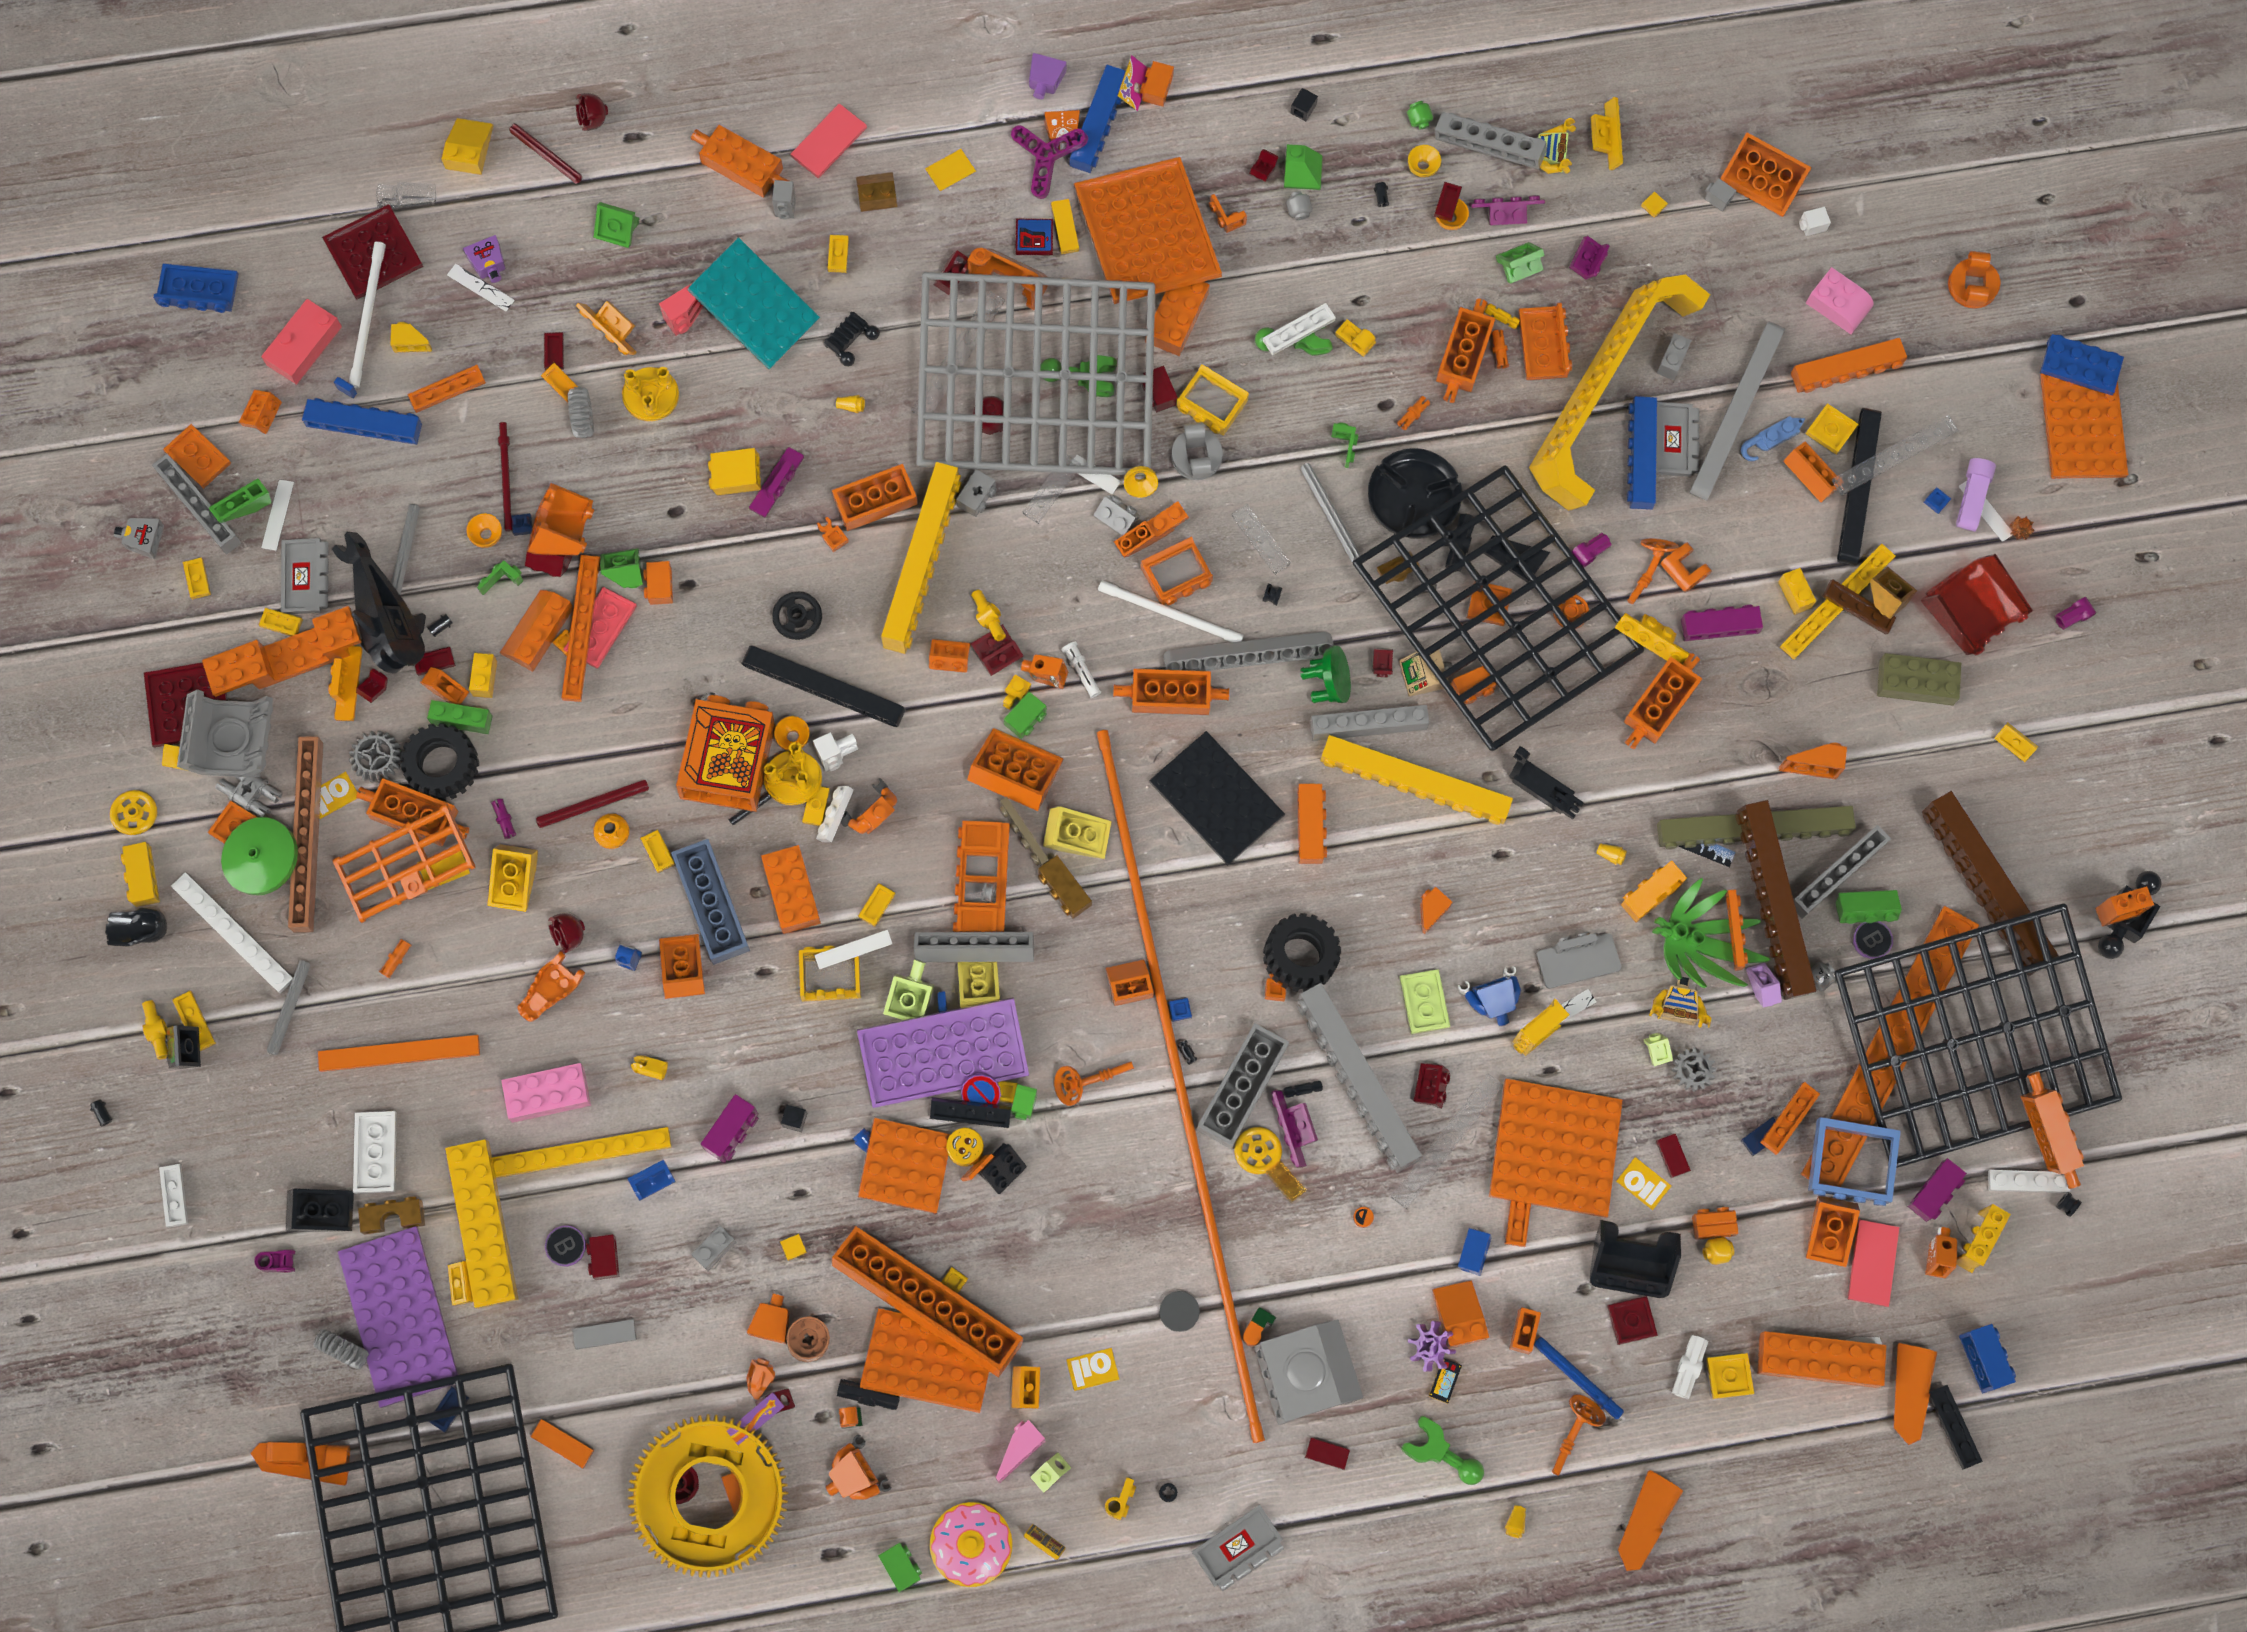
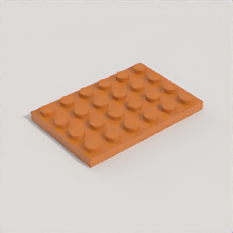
M2041 373L2051 479L2127 477L2128 468L2118 381L2115 392L2111 396Z
M878 1308L860 1388L980 1413L989 1371L903 1313Z

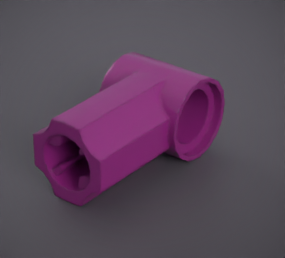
M1600 533L1587 543L1579 544L1572 550V553L1581 565L1586 567L1598 555L1610 548L1612 544L1606 534Z
M2084 597L2072 604L2071 607L2056 614L2055 619L2057 625L2064 630L2079 621L2083 622L2091 618L2097 612L2087 597Z

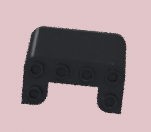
M1600 1220L1593 1247L1590 1283L1597 1288L1655 1298L1667 1297L1670 1294L1681 1259V1234L1664 1232L1658 1237L1656 1245L1618 1239L1619 1228L1617 1224Z

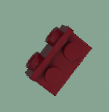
M1421 1063L1414 1102L1417 1104L1433 1105L1442 1109L1443 1103L1447 1099L1446 1087L1450 1082L1449 1070L1442 1065Z

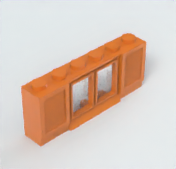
M962 821V827L958 829V839L962 840L961 846L957 847V858H961L960 865L956 866V877H960L959 884L955 885V896H959L958 903L954 904V915H957V922L953 923V932H1004L1010 823ZM985 883H988L989 886L995 884L992 902L987 898L985 900L981 899Z

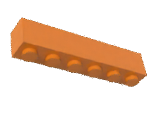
M1899 337L1796 365L1791 371V376L1798 393H1809L1814 391L1815 388H1828L1837 382L1842 384L1850 381L1852 378L1857 377V379H1861L1871 373L1880 374L1889 368L1898 369L1903 366L1907 355Z

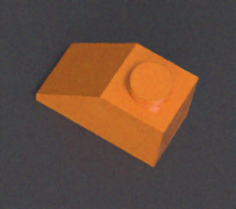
M432 667L420 682L432 693L452 704L461 705L469 693L468 690L445 672Z
M1434 887L1432 891L1428 889L1421 896L1423 899L1420 904L1421 926L1424 934L1428 932L1453 903L1437 887Z

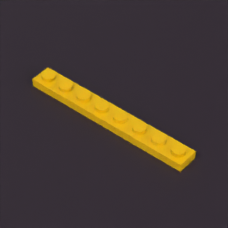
M1881 544L1842 585L1859 595L1869 585L1871 579L1878 575L1896 555ZM1826 599L1780 648L1795 660L1844 609Z

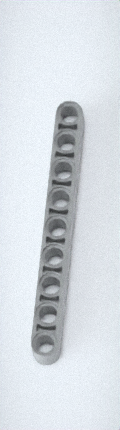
M1318 632L1172 649L1165 652L1163 658L1166 670L1211 671L1322 658L1325 650L1334 646L1330 633Z

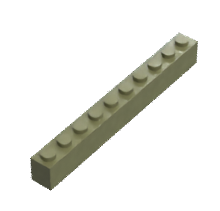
M1853 806L1771 812L1778 839L1781 838V841L1792 840L1793 837H1800L1802 840L1810 839L1812 836L1828 838L1834 834H1838L1839 837L1849 836L1856 829ZM1736 814L1663 819L1657 824L1659 847H1665L1666 849H1675L1677 846L1685 845V848L1696 847V844H1704L1706 847L1714 846L1716 843L1732 845L1735 842L1741 841L1740 833H1742L1741 825L1737 824Z

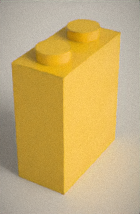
M755 448L710 453L711 460L708 461L709 471L711 472L709 487L716 495L761 490L760 455Z

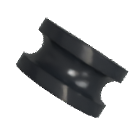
M1166 1483L1161 1486L1159 1496L1164 1502H1172L1177 1497L1178 1491L1175 1485ZM1166 1487H1171L1170 1490H1174V1494L1171 1495L1170 1499L1165 1498L1166 1495L1163 1496L1162 1494Z

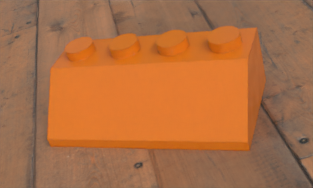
M540 590L500 651V654L533 672L574 608L571 602L555 592Z

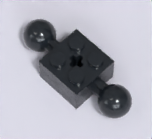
M2144 871L2138 875L2135 884L2137 889L2147 886L2150 895H2154L2160 890L2162 882L2157 873ZM2126 885L2119 890L2117 895L2133 891V889ZM2153 902L2154 905L2141 915L2107 925L2113 932L2099 940L2098 950L2100 954L2107 959L2118 958L2124 950L2123 937L2133 943L2142 939L2161 906Z

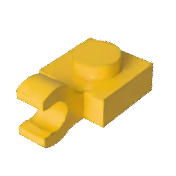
M1014 675L1005 689V693L1008 695L1003 701V706L1010 710L1016 699L1021 701L1031 688V683Z

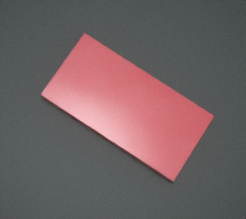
M838 104L791 153V157L819 179L865 131L867 125L841 104Z
M605 587L601 589L595 599L587 664L597 669L637 607L636 603ZM568 641L567 645H566L565 648H564V651L567 652V653H568L569 641Z
M1858 1220L1848 1300L1889 1307L1899 1227Z

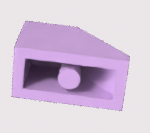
M1765 963L1746 968L1755 997L1763 1008L1782 1002L1780 983Z

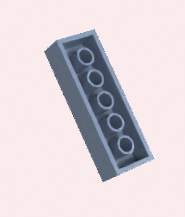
M709 839L671 852L712 964L715 965L749 952L748 943Z

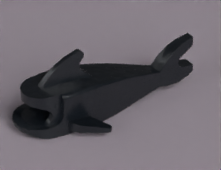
M346 532L344 535L346 547L335 545L332 550L338 559L347 564H353L356 610L352 612V616L358 623L362 637L361 646L371 656L373 662L385 672L397 673L406 665H416L421 661L425 653V645L421 634L424 631L426 615L421 613L415 617L412 616L400 594L371 558L370 550L365 540L357 532Z

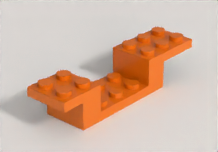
M346 606L312 619L314 628L264 646L258 640H254L203 659L202 662L212 694L217 697L249 684L255 685L260 690L333 663L334 658L343 659L349 657L348 647L362 643L351 608Z

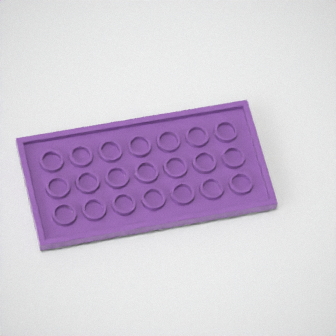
M1014 997L857 1029L873 1108L962 1090L964 1082L976 1074L991 1076L997 1082L1029 1076Z
M415 1226L338 1251L363 1348L369 1353L367 1363L375 1392H383L459 1375L418 1227ZM444 1387L412 1393L414 1398ZM404 1395L378 1401L379 1407L383 1408L405 1401Z

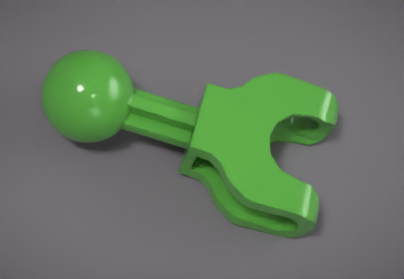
M1265 327L1256 333L1255 343L1260 350L1269 351L1262 340L1263 337L1274 332V329ZM1315 333L1294 343L1295 349H1303L1312 356L1327 354L1333 349L1332 342L1329 339L1318 338Z
M1097 355V373L1112 372L1116 369L1117 360L1115 358ZM1048 358L1041 363L1040 370L1061 371V362L1055 358ZM1090 361L1081 362L1080 368L1069 367L1070 372L1089 373ZM1043 378L1045 381H1048V382H1055V381L1059 380V379ZM1078 380V386H1084L1089 392V380ZM1097 381L1096 397H1111L1114 395V386L1111 383Z
M1424 1416L1419 1418L1418 1425L1427 1433L1428 1442L1421 1447L1411 1443H1404L1401 1447L1402 1452L1418 1463L1434 1461L1439 1464L1443 1460L1458 1470V1475L1462 1482L1468 1485L1478 1484L1484 1477V1467L1481 1462L1473 1458L1464 1460L1448 1450L1450 1444L1445 1441L1441 1426Z

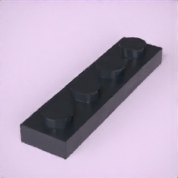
M932 1097L930 1119L1009 1128L1011 1107Z
M1948 1385L1929 1392L1931 1403L1962 1470L1983 1462Z

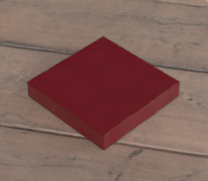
M1647 1296L1607 1305L1617 1345L1658 1336Z

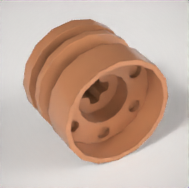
M810 1316L799 1318L788 1329L786 1338L788 1350L799 1361L807 1363L817 1361L823 1357L828 1349L830 1340L828 1328L818 1318ZM806 1335H808L809 1338L813 1337L811 1345L809 1346L807 1343L803 1344L802 1342L805 1340Z

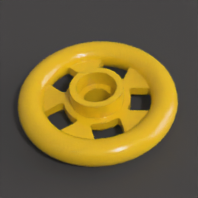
M130 790L122 793L114 800L110 808L112 825L116 830L126 835H139L146 832L152 827L157 817V806L154 799L149 794L139 790ZM129 799L131 803L124 807L122 803ZM139 799L146 802L143 807L137 804ZM136 809V813L130 815V811ZM123 812L125 819L119 821L118 814ZM144 812L149 813L147 820L141 819ZM129 822H137V827L130 828Z
M1252 1127L1240 1134L1235 1143L1234 1153L1238 1164L1245 1171L1252 1174H1265L1272 1171L1280 1162L1282 1146L1279 1138L1271 1130L1264 1127ZM1261 1135V1141H1253L1252 1136ZM1271 1141L1274 1148L1268 1150L1265 1142ZM1244 1143L1249 1144L1248 1153L1242 1151ZM1260 1147L1262 1152L1256 1153L1255 1148ZM1269 1155L1271 1161L1265 1165L1262 1160ZM1249 1157L1257 1160L1255 1166L1247 1162Z

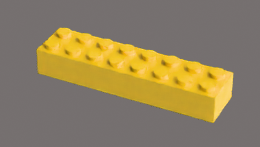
M484 1139L447 1147L445 1150L474 1307L479 1309L519 1300L490 1143Z

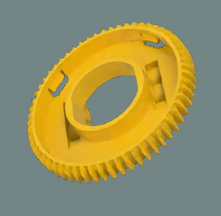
M707 1414L705 1420H702V1416L698 1415L696 1422L693 1416L690 1417V1423L688 1424L685 1419H682V1426L675 1422L674 1430L668 1426L667 1434L664 1431H660L661 1439L657 1436L653 1437L656 1442L655 1444L648 1442V1446L651 1449H643L642 1451L646 1456H638L642 1463L634 1464L638 1468V1472H631L636 1478L635 1480H629L630 1483L634 1484V1488L628 1489V1491L633 1492V1496H629L627 1499L633 1500V1504L628 1505V1508H634V1512L630 1513L629 1516L636 1517V1520L632 1521L631 1524H638L639 1526L634 1532L641 1531L642 1533L638 1540L645 1538L646 1541L642 1546H651L648 1553L655 1551L654 1559L661 1556V1564L667 1560V1568H670L673 1564L676 1565L675 1572H678L680 1567L683 1568V1575L686 1574L687 1570H690V1576L692 1577L695 1571H698L699 1577H702L703 1572H706L707 1578H710L711 1572L714 1571L715 1577H718L720 1570H722L723 1575H727L728 1568L734 1573V1566L736 1565L741 1570L742 1562L748 1566L750 1565L749 1558L754 1561L757 1560L756 1552L759 1555H763L761 1547L768 1549L769 1547L766 1542L774 1541L770 1537L771 1534L778 1535V1532L774 1530L775 1527H782L778 1523V1519H785L784 1516L780 1515V1512L787 1511L786 1508L782 1507V1504L788 1503V1500L782 1498L788 1492L783 1491L782 1488L788 1486V1484L781 1481L786 1478V1475H780L784 1467H777L781 1460H774L778 1453H770L773 1446H765L768 1441L767 1439L762 1442L759 1440L762 1436L761 1433L756 1436L753 1435L756 1429L749 1433L747 1431L748 1424H746L744 1429L740 1427L742 1421H739L737 1426L734 1425V1418L726 1422V1416H723L721 1421H718V1415H714L713 1420H710V1415ZM733 1428L749 1437L737 1445L727 1430ZM678 1432H680V1437L678 1439L674 1440L666 1447H661L662 1444L665 1445L671 1439L678 1436ZM758 1446L761 1447L759 1451L765 1458L767 1464L771 1463L772 1466H765L762 1459L756 1452ZM697 1463L727 1467L735 1475L740 1486L741 1499L737 1512L728 1523L717 1529L690 1525L680 1515L676 1505L675 1493L677 1484L686 1470ZM645 1525H647V1526L650 1527V1529L652 1530L653 1534H654V1535L656 1536V1538L658 1539V1544H656L657 1541H656V1540L654 1539V1537L651 1535L649 1529H648L647 1527L645 1528ZM748 1545L755 1546V1548L750 1547L747 1551L737 1556L738 1560H735V1555L743 1549H745Z

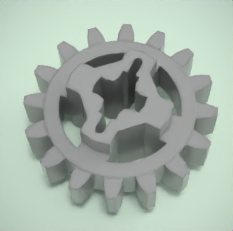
M1693 1048L1691 1053L1686 1049L1684 1050V1055L1680 1053L1677 1056L1679 1060H1674L1673 1062L1677 1066L1672 1069L1673 1072H1677L1673 1078L1680 1079L1678 1085L1685 1084V1090L1692 1087V1091L1695 1092L1697 1087H1699L1702 1091L1705 1089L1704 1084L1709 1086L1711 1084L1710 1080L1715 1079V1076L1711 1074L1716 1071V1068L1711 1066L1715 1061H1709L1710 1054L1704 1056L1703 1049L1699 1053L1696 1052V1048ZM1695 1057L1691 1062L1684 1061L1687 1058ZM1693 1066L1696 1067V1069H1695V1070L1697 1071L1696 1073H1693V1072H1692V1071H1693V1069H1692ZM1696 1078L1704 1079L1700 1082H1694Z

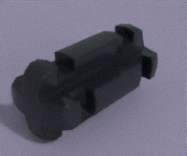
M1184 1040L1178 1044V1048H1181L1180 1052L1185 1060H1187V1064L1190 1065L1197 1061V1057H1194L1195 1053L1191 1046L1187 1044L1188 1041Z

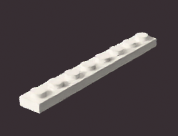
M186 872L171 885L279 993L292 983L293 978Z

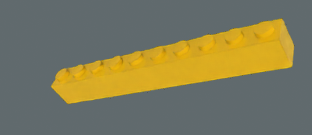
M1331 735L1328 736L1320 760L1327 767H1338L1345 773L1359 774L1365 780L1373 779L1379 781L1380 785L1396 787L1400 792L1414 793L1420 799L1428 798L1434 800L1433 802L1438 805H1449L1455 811L1469 812L1475 818L1483 817L1496 825L1505 823L1513 798Z

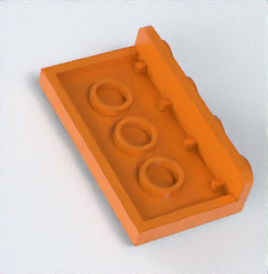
M1557 303L1556 306L1520 308L1518 314L1526 380L1567 378L1569 371H1572V360L1568 359L1570 343L1566 342L1568 327L1564 325L1566 310L1562 308V303Z

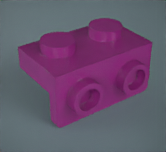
M1588 235L1583 237L1569 268L1585 280L1596 277L1601 270L1602 262L1608 256L1607 251L1610 245L1604 244L1601 246Z

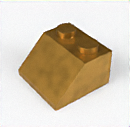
M893 172L856 177L861 212L897 207Z
M1889 567L1870 581L1875 608L1889 619L1905 608L1917 592L1914 587Z

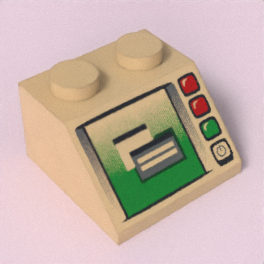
M1437 650L1430 657L1440 671L1443 672L1445 671L1440 650ZM1418 652L1399 660L1409 697L1444 689Z

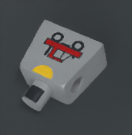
M129 518L126 527H115L114 537L122 538V545L127 550L155 559L164 525L160 519Z

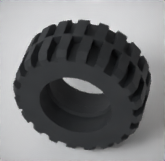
M434 723L429 724L427 729L419 728L418 734L414 735L412 733L409 737L411 741L409 743L405 742L403 746L405 752H401L400 759L403 761L400 764L401 770L404 772L403 775L410 786L420 793L438 798L441 801H446V797L449 796L451 799L457 798L456 794L459 792L464 794L467 791L465 789L467 785L470 787L473 785L474 781L472 778L477 777L479 772L477 770L479 766L478 753L467 735L453 725L447 727L446 723H439V727H436ZM448 747L456 752V765L448 774L441 777H430L424 773V759L432 750Z
M1300 913L1299 917L1296 914L1289 915L1288 919L1283 918L1278 924H1275L1266 940L1263 949L1265 954L1263 961L1265 965L1268 964L1266 970L1268 974L1274 975L1272 979L1276 983L1278 981L1283 983L1281 987L1285 989L1291 987L1294 992H1298L1299 989L1305 992L1319 983L1325 985L1334 974L1340 962L1341 947L1338 946L1340 943L1339 937L1334 936L1335 930L1333 927L1328 928L1326 926L1328 922L1323 919L1322 921L1317 920L1318 916L1311 915V917H1307L1306 913ZM1293 939H1303L1310 942L1319 953V962L1309 967L1293 963L1286 955L1285 944Z

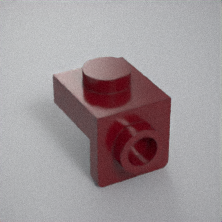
M1262 149L1259 159L1252 166L1249 174L1266 182L1275 170L1279 157Z
M1374 648L1373 674H1377V677L1382 678L1393 675V649Z
M373 668L370 670L369 678L357 687L356 693L372 703L386 691L388 678L382 672H378Z

